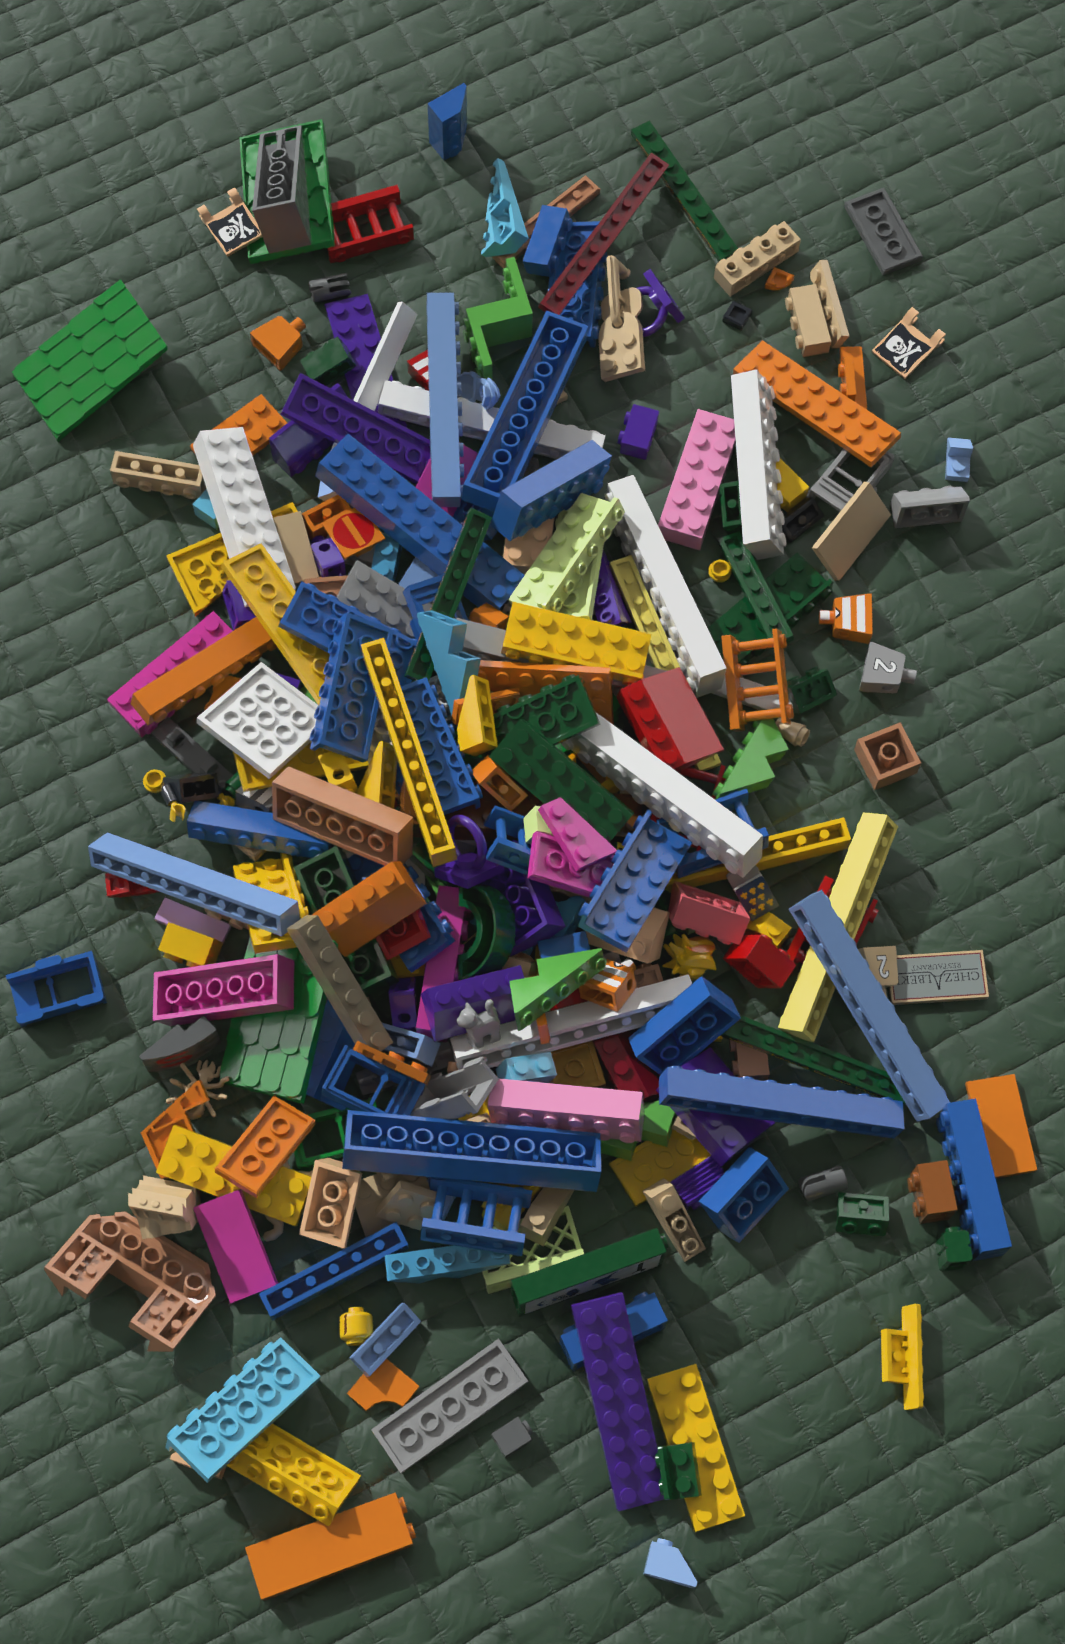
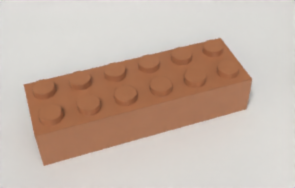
M289 766L272 782L273 820L384 866L391 861H401L404 864L413 855L412 816Z

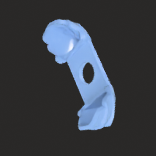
M473 371L457 375V382H461V396L458 397L466 398L471 402L481 401V405L486 410L492 408L498 402L501 396L500 391L492 379H484Z

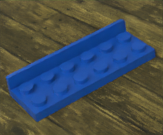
M600 221L572 222V228L566 235L565 248L561 250L559 255V266L554 270L552 277H549L548 291ZM607 252L560 315L588 326L586 341H589L590 347H595L596 339H599L600 329L597 324L598 320H601L602 310L599 304L604 296L601 283L605 281L603 263L607 262Z
M302 581L278 627L326 652H328L329 645L334 638L335 632L332 631L334 622L347 612L390 628L382 624L379 619L369 617L361 613L358 608L348 606L340 602L337 597L327 595L319 591L316 586ZM390 628L394 630L389 654L399 684L404 686L412 681L404 677L418 640L403 635L396 628Z
M347 612L339 619L337 618L333 625L332 631L335 633L328 648V653L330 654L329 661L326 663L323 671L325 681L319 690V697L321 699L314 713L316 723L309 737V740L312 741L310 749L315 751L318 748H323L364 763L368 760L379 703L364 661L361 644L384 638L390 653L394 630Z
M426 677L401 686L443 814L446 815L473 804L475 809L480 808V799L483 798L481 789L478 784H473L471 779L474 778L471 766L469 764L465 765L462 759L465 758V754L460 752L459 744L456 745L454 738H456V734L452 724L447 725L445 720L447 713L443 704L439 705L436 700L439 696L435 685H430Z
M647 810L643 817L641 815L638 816L633 825L634 833L628 832L622 843L625 846L624 849L616 851L611 861L614 865L612 868L607 867L600 879L603 881L601 886L595 885L589 896L592 899L589 904L585 902L578 914L582 917L578 927L626 953L692 844L688 839L650 820L652 814L650 810Z
M353 854L348 858L358 883L384 867V865L358 854ZM404 863V867L427 903L420 909L431 936L399 954L407 969L412 973L456 940L451 934L454 929L446 919L442 920L439 916L442 913L435 901L430 902L428 896L431 894L423 883L419 885L416 879L419 878V875L411 865L408 867Z

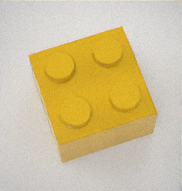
M168 922L158 950L165 952L164 958L181 964L183 960H187L186 966L195 967L215 964L223 942Z

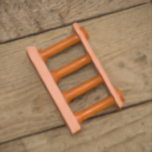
M777 628L772 629L773 638L739 642L732 635L721 636L724 664L727 668L725 679L730 730L735 732L745 731L744 724H747L749 721L781 718L782 724L791 725L790 719L794 717L793 706L789 704L783 649L787 647L785 634H782V631ZM774 647L775 661L743 666L738 664V654L742 651ZM770 671L777 672L778 685L748 689L740 686V678L743 675ZM779 694L780 708L753 712L743 710L742 701H745V698Z

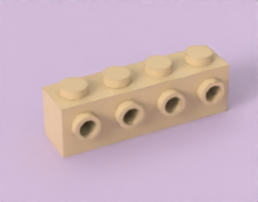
M785 221L779 225H773L767 233L761 237H755L746 247L738 248L731 257L720 260L715 266L714 279L731 297L797 253L801 239Z
M115 451L110 473L113 483L120 487L128 488L130 486L146 492L153 490L165 495H182L188 499L199 498L205 491L206 485L199 465Z

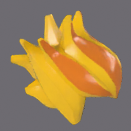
M673 934L675 944L670 942L669 946L667 944L663 945L667 953L673 958V960L664 964L663 967L673 969L672 974L679 973V977L689 975L691 980H697L703 976L707 969L716 970V965L711 955L716 948L709 938L703 936L687 938L685 934H682V938H680L678 935Z

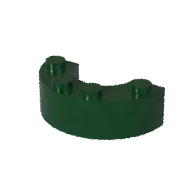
M477 884L469 889L459 886V906L468 908L473 913L477 923L476 939L472 947L466 953L458 955V980H463L501 970L508 961L515 946L516 928L515 915L511 905L498 889L484 884Z

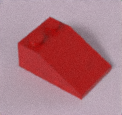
M418 909L377 936L376 940L388 961L431 936L422 911Z

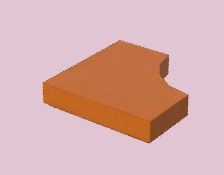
M386 1359L371 1376L366 1377L362 1374L348 1391L347 1395L366 1411L382 1402H392L403 1407L420 1386Z

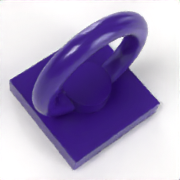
M651 269L643 273L651 287L642 286L637 287V289L642 293V296L648 295L659 310V314L650 326L642 328L643 337L657 332L664 324L668 312L677 323L685 319L665 286Z
M455 815L448 820L447 825L455 846L457 860L434 868L436 878L469 889L504 872V866L486 859L487 844L485 837L472 819L464 815ZM457 825H463L471 832L476 841L478 854L473 852L460 853L454 838V831Z

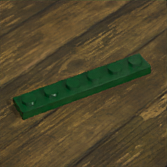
M740 531L719 538V546L766 638H773L772 629L777 628L782 631V634H785L787 643L794 641L793 633L751 552L743 545V537Z

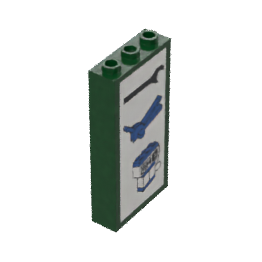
M658 1228L512 1279L511 1296L519 1317L662 1266L667 1248H669L664 1233L659 1234Z

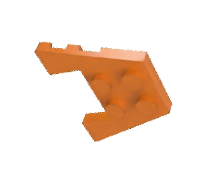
M359 1041L356 1042L353 1048L354 1051L428 1085L431 1075L427 1074L428 1068L416 1062H412L410 1066L404 1063L406 1058L390 1051L387 1055Z
M201 1080L196 1081L141 1132L156 1169L158 1168L173 1125L195 1132L187 1110L210 1100ZM159 1174L160 1179L168 1178Z

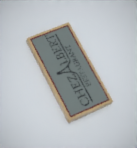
M983 950L897 955L898 984L889 987L890 1002L893 1005L988 999L989 997Z

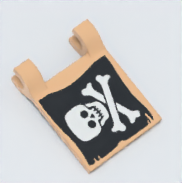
M236 188L227 192L233 205L211 216L205 205L197 208L200 219L207 226L227 257L262 238L256 220L244 204Z
M913 307L909 309L903 319L872 350L875 356L903 379H906L933 350L941 346L946 336L943 331L938 329L931 339H928L912 326L918 320L917 315L919 314Z

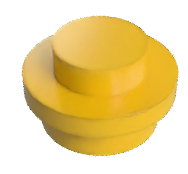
M725 560L712 562L708 570L710 578L716 582L727 581L732 572L730 565Z
M160 770L148 771L143 778L145 789L151 793L161 792L162 780L166 775Z

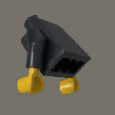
M187 773L164 777L162 780L161 794L167 806L171 808L170 820L172 822L176 821V816H179L182 821L184 820L186 808L178 803L215 798L220 800V805L234 806V798L225 795L224 790L219 786L217 773Z

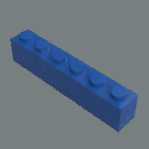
M194 801L187 819L188 837L198 840L313 858L334 847L329 842L273 820V813Z
M397 1222L259 1293L273 1321L385 1262V1255L406 1251L409 1249L408 1243Z

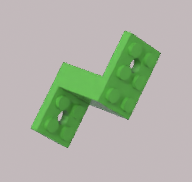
M515 257L507 258L506 268H503L505 279L503 280V287L505 293H509L510 298L467 308L466 318H463L465 328L463 335L465 342L470 344V358L472 362L476 363L477 367L475 368V373L484 379L490 378L493 380L492 361L487 347L532 337L533 313Z

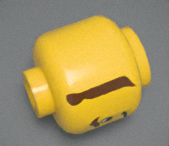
M363 1307L348 1308V1313L340 1316V1338L346 1341V1345L361 1346L373 1333L372 1315L364 1312Z

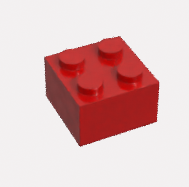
M765 934L743 935L740 944L733 943L723 957L728 964L757 988H782L796 966L790 959L791 956L786 951L774 946L773 940Z

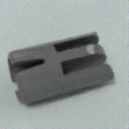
M347 273L309 281L312 301L316 303L352 295L351 289H347L350 286L349 281L345 280L348 278Z
M836 1166L801 1177L798 1180V1185L806 1199L812 1201L848 1189L847 1178L844 1170L841 1169L842 1167Z

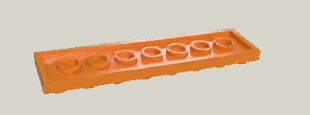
M763 340L733 369V374L758 370L762 377L766 378L769 386H772L774 389L775 399H772V401L870 467L901 438V432Z

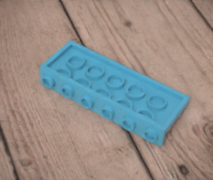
M281 1337L275 1343L269 1342L262 1349L261 1355L256 1360L251 1358L244 1365L243 1371L238 1376L232 1375L225 1382L224 1388L219 1393L213 1392L206 1399V1404L200 1410L195 1408L187 1416V1421L181 1427L176 1425L167 1434L166 1449L169 1452L174 1449L207 1483L320 1380L321 1376Z

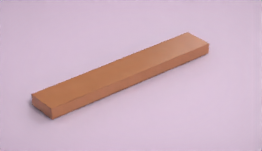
M585 175L547 206L567 208L571 217L599 195L600 188ZM540 211L524 223L529 239L516 253L492 256L502 268H506L507 258L515 257L516 260L526 252Z

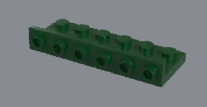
M798 552L765 579L790 629L799 622V618L804 613L806 615L811 613L818 601L821 599L823 601L826 600L833 592L834 581L831 578L826 581ZM746 597L742 598L708 627L723 662L721 636L732 635L739 642L767 639ZM766 648L742 651L738 654V664L742 666L748 665L751 658L754 656L759 657Z
M568 675L558 685H547L541 688L540 693L534 696L529 694L519 698V703L512 706L507 704L499 707L497 713L493 714L497 745L502 742L520 719L527 721L554 745L601 725L584 686V679L579 675ZM456 727L454 729L456 734V738H454L456 745H458V732ZM495 749L475 757L464 753L465 758L462 759L465 765L469 764L473 770L487 755L490 756ZM475 777L471 778L473 783L477 782Z

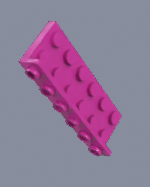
M213 611L107 699L108 703L141 738L146 734H151L160 722H153L147 725L131 705L132 694L228 635L233 630ZM175 709L167 713L164 719L170 718L175 713Z

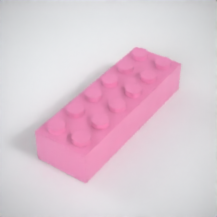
M697 409L658 523V527L666 541L697 550L701 549L720 492V484L723 483L736 445L734 419Z
M499 1079L490 1092L488 1100L491 1123L601 1133V1140L603 1141L620 1139L625 1143L641 1142L645 1115L643 1092Z

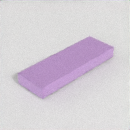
M164 898L154 918L156 922L167 926L168 922L212 937L223 943L231 929V925L209 917L168 898Z

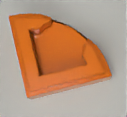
M774 267L765 284V289H783L792 283L794 275Z

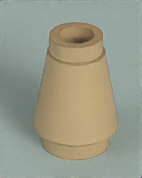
M781 718L777 719L775 723L783 738L794 746L802 747L806 743L810 734V730L806 728V725L792 721L791 725H784L781 723Z

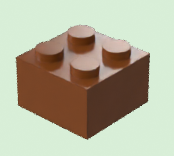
M948 1161L917 1164L910 1174V1178L907 1179L909 1192L914 1193L915 1202L912 1203L915 1218H919L920 1224L949 1220L958 1209Z

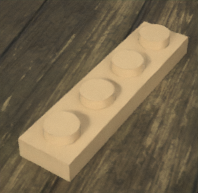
M819 260L811 270L810 278L817 287L831 338V348H840L849 337L828 260Z

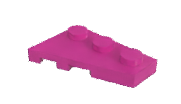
M561 797L542 805L538 809L576 872L616 853L617 850Z

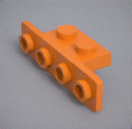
M840 347V364L838 365V376L842 378L840 392L867 410L862 347Z

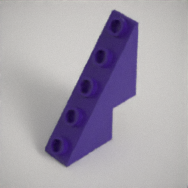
M603 550L594 603L596 618L598 622L623 627L632 621L622 602L623 597L609 567V560Z

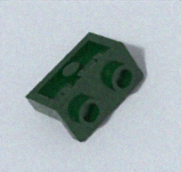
M818 667L806 670L805 675L800 678L796 676L787 680L788 695L795 714H801L837 696L828 669L818 670Z
M838 1192L837 1232L871 1236L886 1235L889 1224V1197Z
M695 1442L657 1447L658 1453L655 1455V1460L661 1472L659 1490L661 1495H664V1500L702 1496Z

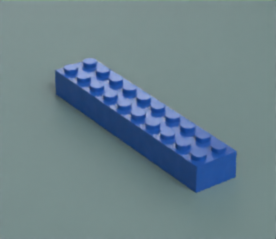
M546 310L463 484L462 500L494 512L501 491L523 478L584 347L588 332L587 325Z
M347 434L319 462L315 476L437 575L444 574L463 525L350 434ZM483 542L463 595L478 608L488 603L502 612L505 604L509 602L508 599L525 575Z
M348 1110L342 1169L597 1192L601 1175V1133Z

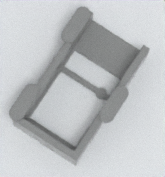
M843 449L820 479L811 487L806 497H813L815 499L817 496L838 511H841L854 494L830 478L837 471L855 483L857 487L862 485L861 480H856L839 468L851 453ZM888 451L877 461L881 465L867 481L870 482L876 493L877 488L875 486L891 468L894 460V455Z
M483 1057L468 1061L464 1064L463 1069L442 1076L441 1072L433 1074L410 1116L454 1120L465 1116L466 1113L468 1115L470 1113L475 1114L479 1111L499 1079L484 1062Z

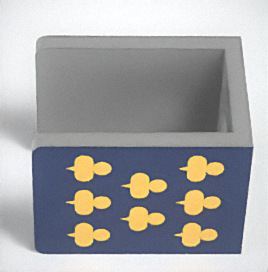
M756 865L744 878L737 873L732 874L730 872L726 875L751 921L779 907Z

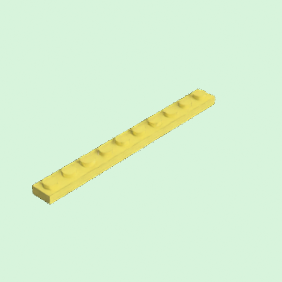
M632 555L610 562L609 567L636 630L652 634L647 654L652 667L666 671L680 667ZM715 754L695 764V767L698 770L706 771L720 766L721 761L718 754Z

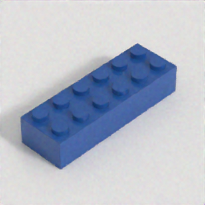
M591 440L501 491L490 525L509 541L518 536H524L530 529L537 528L542 522L553 519L563 510H568L581 493L590 495L599 492L603 486V478L610 468L609 463L612 455Z
M975 1098L947 1103L940 1112L936 1122L938 1131L943 1132L945 1140L942 1142L943 1153L945 1157H949L951 1165L949 1166L951 1180L955 1182L956 1190H954L956 1205H960L962 1215L959 1217L962 1230L969 1232L970 1244L968 1246L971 1247L973 1261L1003 1256L1012 1247L977 1100Z

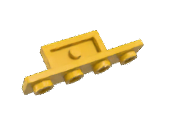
M920 1304L902 1307V1330H881L882 1382L903 1384L904 1410L923 1408V1341L921 1337L922 1314Z

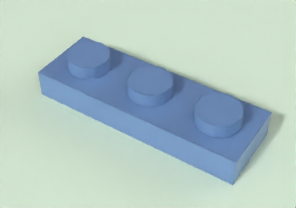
M401 1303L349 1358L366 1377L371 1376L416 1328L421 1320L405 1303Z

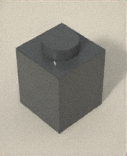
M517 1417L491 1435L506 1459L532 1442L530 1435L533 1434V1431L526 1420L521 1422L519 1417Z

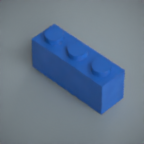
M542 205L523 258V264L527 273L552 277L554 270L558 268L560 252L564 250L567 232L572 228V218H570L567 208Z

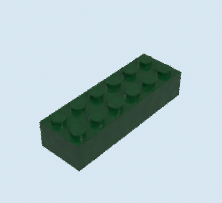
M520 719L489 756L544 804L561 797L609 843L634 814L631 809L524 719Z
M338 846L293 867L312 913H315L358 884L346 853ZM376 938L347 957L342 955L366 997L400 981L391 959L387 961Z

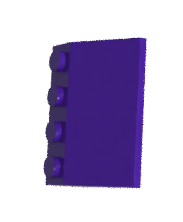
M504 867L503 873L479 884L489 885L498 889L511 905L515 915L516 928L515 946L512 949L511 957L537 945V941L550 939L566 926L549 885L528 879V875Z
M711 1047L681 1066L686 1070L701 1069L707 1073H727L730 1076L736 1077ZM671 1107L721 1167L775 1124L774 1121Z

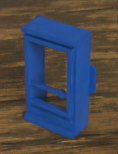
M444 574L408 585L403 591L413 618L410 621V627L417 640L422 631L419 626L417 613L424 612L422 605L434 601ZM460 600L454 615L455 619L468 620Z
M92 951L64 959L59 955L36 961L35 967L6 975L18 1015L16 1016V1021L21 1027L100 1003H107L96 958ZM87 966L94 993L57 1004L53 988L54 981L51 976ZM47 978L46 984L49 985L53 1006L41 1009L34 981Z
M344 1045L322 1086L321 1101L341 1111L347 1107L353 1111L410 1116L420 1095H423L426 1084L417 1082ZM348 1060L381 1076V1082L369 1104L335 1088ZM389 1080L399 1085L384 1112L374 1107L373 1104L384 1083Z

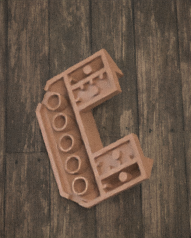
M125 1211L115 1212L112 1216L100 1217V1214L89 1215L44 1267L45 1272L62 1297L70 1289L84 1299H87L108 1273L148 1297L149 1299L129 1323L131 1329L150 1340L147 1351L172 1352L216 1296L210 1278L211 1272L208 1263L163 1235L142 1239L137 1219Z

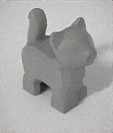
M491 999L485 1003L486 1011L478 1015L470 1004L466 1003L465 1009L461 1011L457 1018V1024L460 1027L466 1028L467 1040L474 1049L484 1047L483 1037L486 1035H490V1043L501 1039L499 1032L500 1021L497 1011L493 1006L494 1002Z

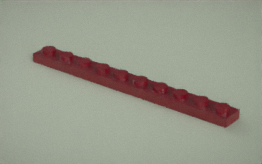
M653 153L648 156L538 306L539 309L545 313L547 310L561 315L663 176L669 164Z

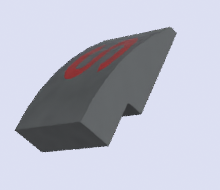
M203 1015L185 1031L177 1024L143 1052L139 1058L148 1072L164 1071L179 1067L181 1063L187 1064L200 1058L218 1046L221 1040L217 1030Z

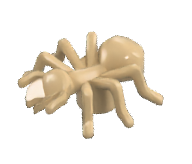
M199 1060L196 1070L208 1097L216 1100L227 1099V1095H217L207 1091V1089L223 1087L224 1083L229 1081V1077L222 1078L219 1083L208 1084L207 1082L212 1081L213 1078L219 1077L221 1066L218 1067L216 1074H214L216 1066L213 1061L208 1067V1060L203 1065L202 1061ZM181 1063V1068L192 1082L184 1085L178 1080L171 1078L170 1083L186 1092L197 1080L186 1065ZM179 1097L168 1098L166 1103H173ZM209 1101L187 1110V1114L192 1120L198 1119L204 1114V1104L212 1117H216V1113Z

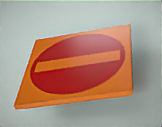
M355 508L322 523L344 559L353 555L361 556L371 551L373 545L385 540L378 526Z

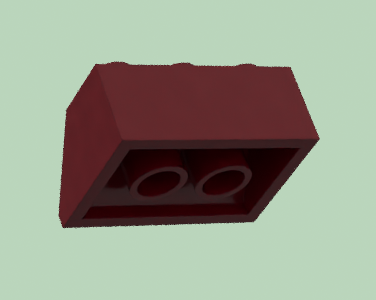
M637 1028L593 1041L599 1063L614 1090L643 1092V1103L659 1098V1093L656 1089L659 1087L660 1074L636 1058L628 1039L637 1031Z

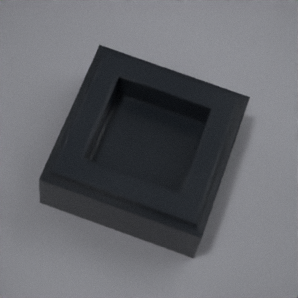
M732 301L723 316L722 322L742 331L752 315V309Z

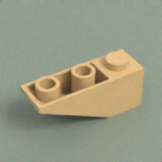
M663 1178L643 1190L651 1209L684 1262L706 1249L681 1199L670 1182Z

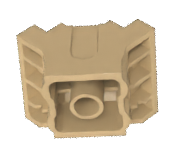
M143 1176V1180H139L138 1187L136 1189L132 1188V1194L128 1193V1206L137 1218L142 1239L192 1230L198 1222L193 1209L195 1206L201 1205V1193L197 1188L180 1182Z

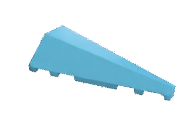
M499 158L493 162L496 172L495 176L491 178V184L494 187L493 193L489 194L485 221L489 225L488 232H485L483 235L486 247L481 250V255L484 257L516 253L529 239L505 162Z

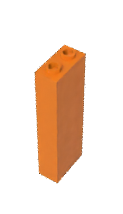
M395 1492L336 1514L330 1526L316 1521L245 1547L261 1600L265 1601L414 1546L412 1539L416 1538L412 1523L406 1524L403 1514L408 1511L403 1497L398 1498Z

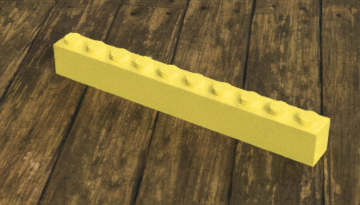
M862 814L829 897L831 906L837 916L842 919L845 929L853 939H855L898 829V826L888 815ZM811 945L806 953L801 971L798 973L797 981L789 996V1001L784 1014L781 1016L778 1028L785 1033L814 1042L836 987Z

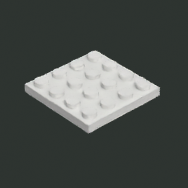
M260 662L197 717V724L270 779L311 742L309 737L312 729L315 727L316 719L314 718V713L318 705Z

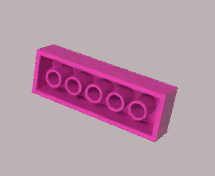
M438 886L436 904L442 911L439 916L442 920L446 919L454 929L451 934L456 941L426 962L422 992L427 988L459 981L458 955L466 952L465 944H463V941L467 942L469 934V921H466V918H471L472 915L468 908L459 906V888ZM421 997L416 1031L433 1039ZM448 1039L440 1040L438 1042H447Z
M278 954L154 972L153 1021L168 1026L195 1023L203 1015L208 1021L294 1009V960Z

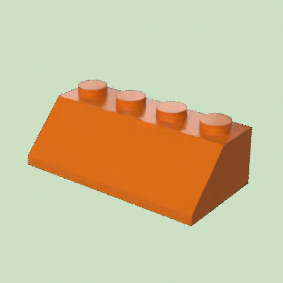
M391 861L312 915L319 916L332 940L338 944L339 952L344 957H347L427 903L401 861Z

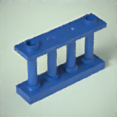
M747 789L733 791L727 796L715 799L729 811L736 810L738 817L754 828L744 807L748 805ZM661 817L657 820L658 824L679 835L665 819ZM766 828L755 829L763 835L762 849L769 847V834ZM701 847V850L686 853L676 870V874L679 879L722 864V862L718 859H712L706 850Z
M495 805L484 822V826L497 832V838L487 851L486 859L528 875L531 849L525 841L524 816ZM507 835L517 838L519 844L507 840Z
M431 1177L430 1190L437 1193L432 1218H423L420 1240L522 1256L525 1234L519 1233L518 1229L522 1207H530L532 1190L470 1180ZM446 1195L461 1197L456 1223L442 1221ZM472 1199L487 1202L482 1227L467 1224ZM497 1203L512 1206L508 1231L493 1229Z

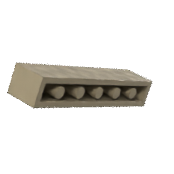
M306 915L288 927V933L355 1044L357 1041L362 1042L379 1051L392 1044L393 1041L319 916Z

